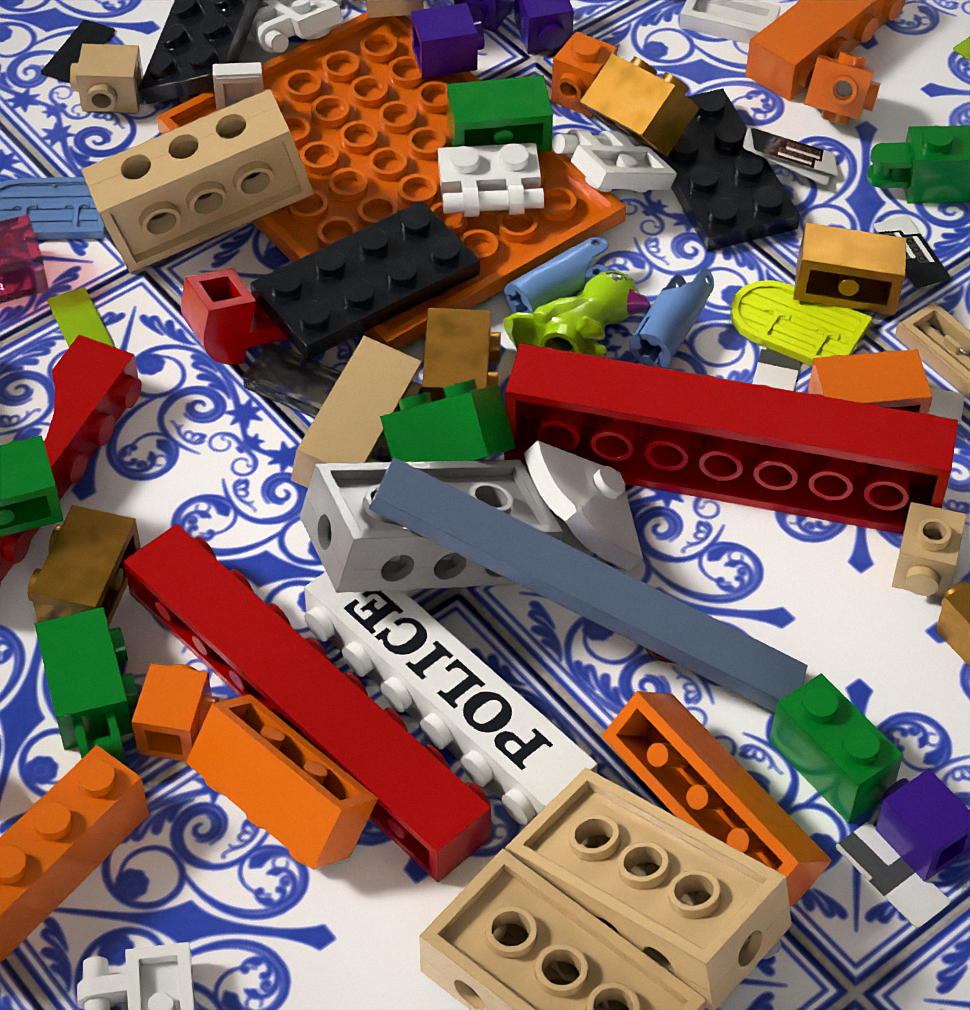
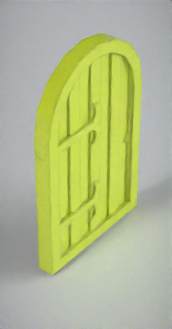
M774 280L756 281L742 287L734 295L730 307L732 325L740 335L753 343L810 366L813 364V358L852 355L872 322L871 316L850 308L793 300L794 286Z

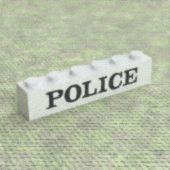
M326 571L304 587L306 603L304 618L311 632L323 642L329 640L342 652L348 666L361 677L367 675L381 688L384 698L392 708L401 713L406 711L420 724L424 735L431 744L438 749L446 748L461 762L464 772L476 785L480 787L488 786L501 798L504 808L517 823L521 825L529 824L585 767L597 773L598 763L403 590L336 593Z

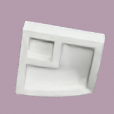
M541 441L534 443L524 453L526 464L539 494L550 509L566 522L571 532L584 546L599 557L626 570H630L643 559L621 472Z

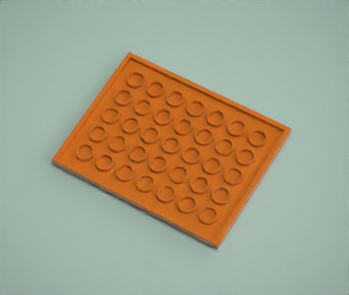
M365 12L331 29L323 37L311 39L262 63L264 91L268 89L272 91L291 132L314 192L311 196L251 221L283 254L294 262L415 203L423 201L480 259L479 275L364 332L369 338L391 348L400 350L426 335L428 308L471 309L503 291L508 283L589 238L597 237L626 220L627 206L611 192H603L591 187L585 181L586 176L571 162V159L566 154L555 153L553 148L550 152L537 153L541 175L540 188H543L544 208L525 209L524 214L509 215L508 210L479 212V217L465 218L463 213L444 214L438 168V148L452 147L447 122V84L481 80L470 71L422 78L412 49V21L405 15L368 18V14ZM214 90L204 92L158 115V130L165 134L216 112Z

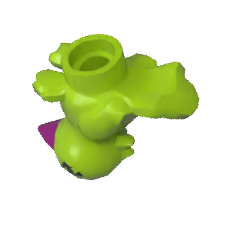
M605 271L591 278L585 284L584 289L577 293L576 297L559 298L538 307L533 313L516 312L505 317L504 329L517 351L519 344L522 343L605 357L607 352L606 346L597 343L605 338V327L618 324L631 315L641 313L650 308L651 305L646 296L639 293L630 276L619 271Z

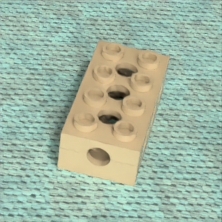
M271 89L245 98L240 102L81 169L97 211L129 273L314 194L291 132Z
M586 767L505 847L507 852L706 998L705 1008L708 1010H717L792 926L785 875Z
M503 848L419 935L420 971L469 1010H705L706 998Z

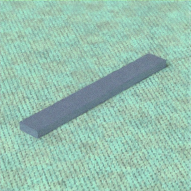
M393 457L369 506V510L775 712L778 701L803 685L808 667L807 664Z

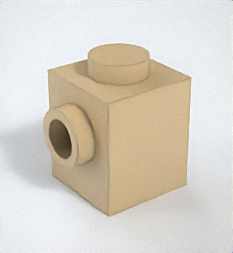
M82 44L79 62L72 63L70 68L72 92H79L82 112L139 113L141 94L138 89L143 79L139 45Z
M911 502L891 587L908 590L916 595L943 598L950 590L967 514Z

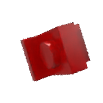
M233 267L185 277L181 299L182 316L207 354L216 362L227 365L244 364L247 348L288 339L256 303L255 298Z

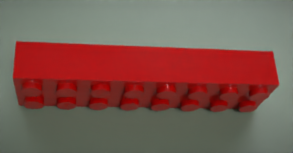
M520 343L505 392V410L516 448L505 451L504 460H521L522 464L527 466L524 453L534 443L541 441L621 472L625 484L903 534L911 502L942 508L952 471L958 420L932 414L882 407L876 404L853 402L825 397L819 394L796 392L767 385H756L716 378L710 375H699L658 366H648L608 359L602 356H591Z

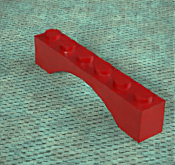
M82 335L77 336L52 369L55 386L54 414L47 436L43 442L56 484L59 501L72 484H76L81 480L86 471L88 461L100 445L103 446L109 441L116 422L126 408H132L135 405L142 387L141 380L138 378L136 360L133 353ZM40 527L0 537V586L1 581L14 563L18 564L25 558L31 540Z

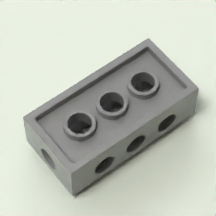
M521 460L405 462L561 540L564 531L539 494ZM391 462L315 464L300 513V519L336 593L517 585V583L369 510V506Z

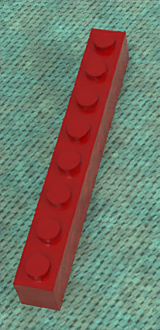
M175 524L124 560L130 595L239 697L251 694L378 798V801L369 819L437 883L491 839V803L486 794L476 784L472 782L465 784L449 769L447 761L435 747L430 744L423 746L408 732L406 724L394 710L390 708L383 710L368 696L362 682L350 672L343 674L329 661L323 647L311 637L304 639L291 627L287 616L276 604L269 603L267 605L253 592L250 583L242 573L236 569L229 571L217 560L210 545L204 539L198 536L195 538L191 537L183 528Z

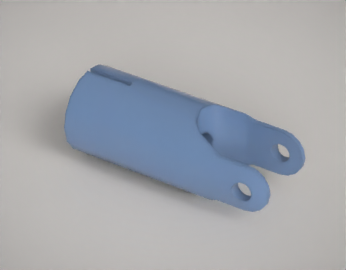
M601 237L589 238L508 283L505 286L504 293L506 303L512 314L516 312L533 313L538 307L559 298L576 297L577 293L584 289L585 284L596 276L594 273L610 271L607 266L602 264L589 266L593 258L608 249V241Z
M701 269L693 281L686 283L681 275H674L666 287L661 290L629 341V349L639 362L644 365L661 368L667 367L714 289V277L708 269Z

